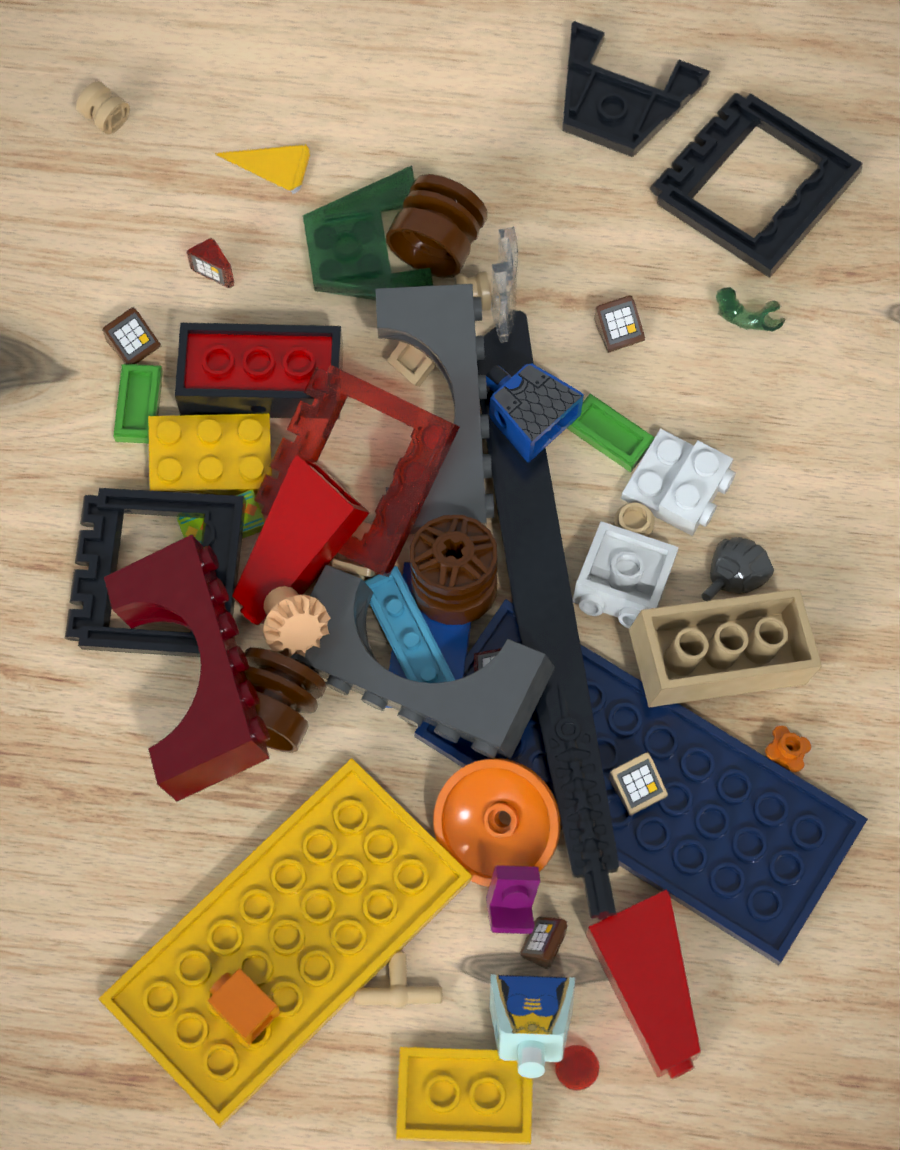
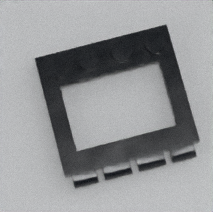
M734 93L718 110V117L713 116L695 136V142H690L671 163L672 168H667L650 186V190L658 197V206L770 278L862 171L863 163L750 93L745 98L738 93ZM757 126L818 164V166L795 190L790 199L774 214L763 230L753 238L694 200L693 197Z
M99 488L98 495H85L80 524L86 527H94V530L79 531L75 564L89 567L88 570H74L70 603L81 605L83 609L68 610L65 639L79 641L78 646L82 650L200 657L198 643L192 630L190 632L109 627L112 607L104 577L117 571L124 514L204 518L201 544L203 547L209 545L218 559L219 568L215 570L216 576L222 581L227 590L229 601L225 602L226 610L233 616L235 598L232 595L237 586L246 509L244 496Z

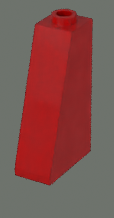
M297 455L291 462L232 595L242 605L240 609L242 615L255 625L264 624L267 617L264 611V601L272 590L287 586L293 588L299 595H303L320 575L324 567L329 564L370 514L365 507L312 459Z
M666 889L616 913V915L589 926L586 937L657 1078L668 1073L672 1080L695 1068L692 1061L698 1058L701 1049L672 901Z

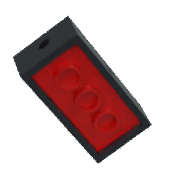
M180 322L175 398L180 415L270 414V418L340 419L343 367L341 326Z

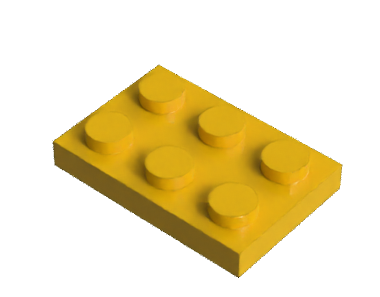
M270 414L148 416L150 491L238 495L253 490L255 495L272 494Z
M400 1047L396 1140L531 1145L533 1078L521 1076L518 1073V1061L501 1059L498 1055V1050Z

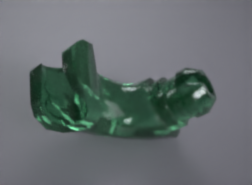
M725 287L717 291L718 314L726 321L740 328L773 332L781 328L785 322V318L775 320L768 315V313L775 312L781 307L775 300L767 302L761 311L751 312L747 311L743 304L736 299L735 290L731 287Z

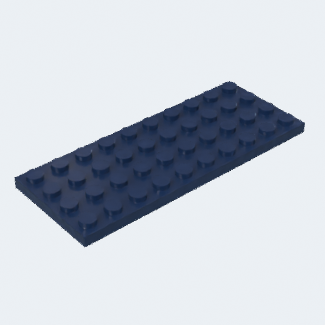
M507 599L504 600L467 654L464 677L478 671V655L499 652L507 639L522 644L514 606ZM581 645L619 866L660 892L667 889L673 900L779 966L868 819L680 704L649 707L642 681ZM535 708L511 759L498 753L495 758L512 760L528 767L547 784L555 798ZM424 721L414 732L416 739L461 767L489 758L471 748L473 743L459 737L457 743L439 736L434 732L436 727ZM648 752L656 766L668 797L630 816L609 780L610 773L615 768Z

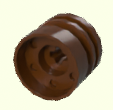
M420 175L412 183L410 193L403 201V209L396 214L386 234V243L401 261L420 272L440 278L455 277V275L460 273L470 254L471 243L477 240L479 230L487 220L488 211L483 201L461 183L439 175Z
M443 515L428 521L416 532L410 544L412 596L419 610L431 620L445 625H464L480 619L491 609L497 596V543L491 531L476 519L464 515Z
M250 647L244 653L249 664V669L245 670L247 680L254 686L259 698V704L255 705L257 715L263 719L270 735V739L265 741L266 746L277 751L294 753L298 751L309 727L308 721L299 713L311 714L316 711L318 707L316 699L323 696L327 687L326 682L309 667L275 651Z

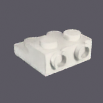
M660 428L623 490L621 499L628 503L635 502L645 505L651 510L654 517L693 536L699 524L706 527L717 508V505L712 503L717 493L725 494L736 475V472L731 470L733 458L698 440L695 445H692Z
M601 521L576 582L572 599L573 603L579 604V608L585 614L599 616L603 612L617 617L624 627L630 628L641 610L659 607L679 547Z

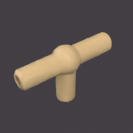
M398 951L389 961L390 987L360 988L355 992V1004L357 1006L391 1005L395 1008H402L407 1004H440L443 1001V989L441 986L407 987L406 954L402 951Z

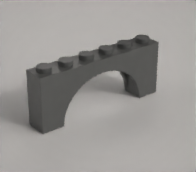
M473 284L375 289L378 339H390L407 343L428 356L445 377L452 394L455 410L454 425L448 444L432 467L412 481L398 486L386 487L389 535L416 534L428 521L443 515H464L476 519L486 526L487 518H494L493 494H485L484 478H492L491 455L483 454L482 439L489 438L488 414H480L479 400L487 399L486 375H478L477 360L485 359L483 335L476 336L475 321H482L481 296L473 297Z
M326 565L310 596L318 599L325 606L331 618L327 625L329 634L322 636L320 639V648L313 646L306 650L305 657L300 654H293L290 658L309 667L327 680L326 686L343 695H348L350 690L363 695L361 700L373 708L384 711L387 705L398 710L397 716L410 724L420 727L424 721L435 726L434 732L449 741L457 743L459 737L472 742L471 748L486 757L494 759L498 753L511 759L554 671L555 666L546 654L507 639L503 648L487 665L464 678L443 683H424L400 677L379 664L368 641L366 618L369 603L374 592L362 579Z

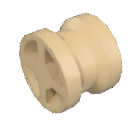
M486 271L478 272L475 277H466L463 274L455 275V285L473 284V297L481 296L482 311L491 310L490 288Z

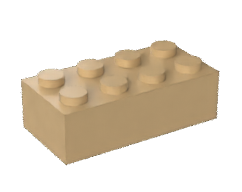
M800 589L645 609L640 611L629 628L649 707L806 685L822 667Z

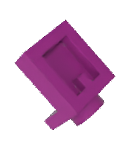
M495 866L486 896L491 932L510 934L533 933L535 924L532 906L541 881L538 867Z

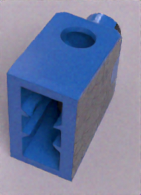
M526 364L514 376H511L499 365L494 366L486 374V385L494 392L490 398L489 416L528 463L581 416L584 394L534 364Z

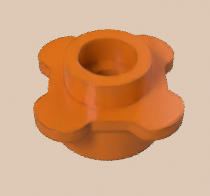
M785 726L775 727L772 731L774 739L765 749L767 757L792 772L801 771L805 766L803 758L811 750V743L805 737L790 733Z

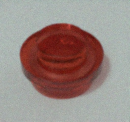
M572 1045L565 1048L563 1059L555 1063V1074L564 1087L573 1091L585 1090L592 1086L598 1077L599 1061L594 1052L582 1045Z

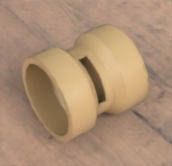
M100 81L89 84L79 95L76 103L77 111L85 118L95 120L96 127L107 135L113 134L120 129L130 113L129 104L119 96H111V90Z

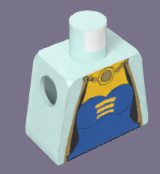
M491 975L490 1012L498 1055L503 1060L518 1061V1073L526 1078L540 1077L545 1072V1062H559L563 1059L573 1012L574 977Z

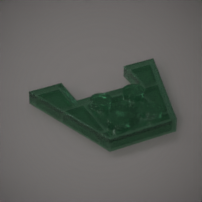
M412 165L303 215L314 291L376 300L375 289L433 286L430 268L391 273L381 212L403 209V201L410 193V187L414 182Z

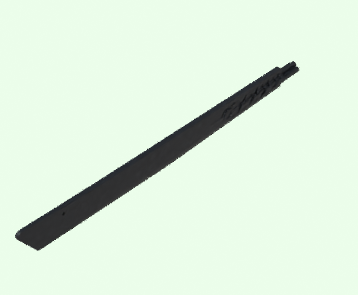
M515 311L483 336L485 359L477 360L478 375H486L494 366L499 365L511 376H514L526 364H534L528 321L524 312ZM487 387V399H479L481 414H488L489 438H486L488 454L491 455L492 481L510 591L522 645L546 654L555 666L537 703L536 711L555 799L559 809L572 876L575 878L583 877L590 918L603 920L607 919V916L616 915L609 873L618 871L619 860L546 447L529 463L521 456L489 416L490 398L494 392Z

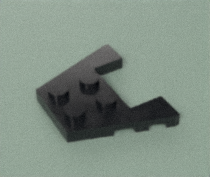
M573 21L571 25L562 131L634 157L707 84L710 71L678 59L665 89L660 90L593 65L604 42L605 32Z

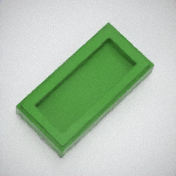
M122 364L114 427L115 442L149 444L148 416H158L163 376L162 366Z
M589 394L584 400L581 416L566 428L629 472H632L644 457L655 438L592 394Z

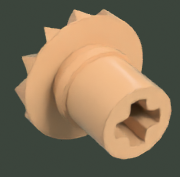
M287 586L278 587L266 596L264 611L267 617L264 621L263 635L272 651L287 657H291L293 654H300L305 657L306 650L313 646L320 648V639L322 636L329 634L327 625L331 618L325 606L318 599L308 595H299L297 591Z

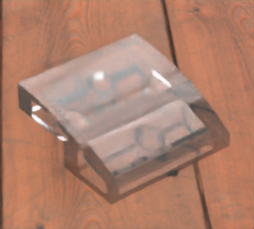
M514 227L498 230V263L492 264L491 312L500 343L508 341L515 322L517 309L518 245Z

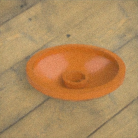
M502 758L482 759L459 769L442 787L434 809L433 821L437 842L472 875L471 882L485 887L490 886L496 865L538 867L539 872H541L551 860L558 845L561 829L560 814L551 790L534 771L512 760ZM500 811H505L510 815L511 822L509 825H505L500 821Z

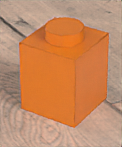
M240 968L233 975L229 972L225 973L210 989L212 996L207 1001L211 1008L248 1045L280 1014L278 1006Z

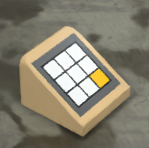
M648 752L615 768L610 773L609 780L630 816L668 797L660 775Z

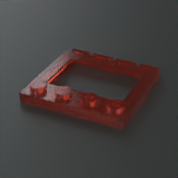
M333 365L329 366L328 371L315 367L304 391L307 395L314 397V401L311 405L300 400L287 427V430L296 434L297 437L295 441L285 437L282 438L269 466L280 472L278 478L265 474L254 500L264 505L261 513L268 516L293 459L300 455L317 463L347 397L360 401L405 423L409 427H413L410 444L404 456L399 459L393 472L394 478L386 494L382 495L375 510L376 516L368 533H364L362 540L352 535L338 551L343 556L376 573L389 577L460 426Z

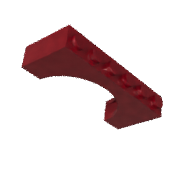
M192 534L104 577L112 610L131 629L152 622L177 623L191 629L198 643L201 669L199 684L193 702L176 728L160 742L148 748L157 785L176 802L270 759L265 741L270 739V735L263 719L257 715L255 705L259 704V698L254 686L247 680L245 670L249 669V664L243 650L236 644L234 637L239 634V630L233 616L226 610L225 602L229 601V596L224 584L216 576L215 570L219 568L218 559L209 545L203 547Z

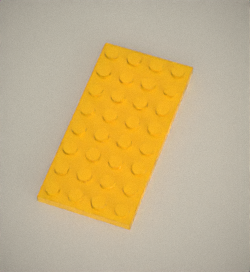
M351 758L98 999L211 1120L221 1128L355 996V992L358 989L363 988L398 951H401L471 882L472 875ZM239 968L278 1006L280 1011L275 1020L250 1045L211 1008L207 1001L212 996L210 989L215 982L227 972L233 975Z

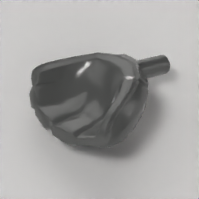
M742 537L722 540L716 547L712 559L710 577L713 583L701 595L702 599L710 601L720 590L738 594L748 593L768 582L773 575L774 568L766 550L760 545H756L755 541L743 539Z

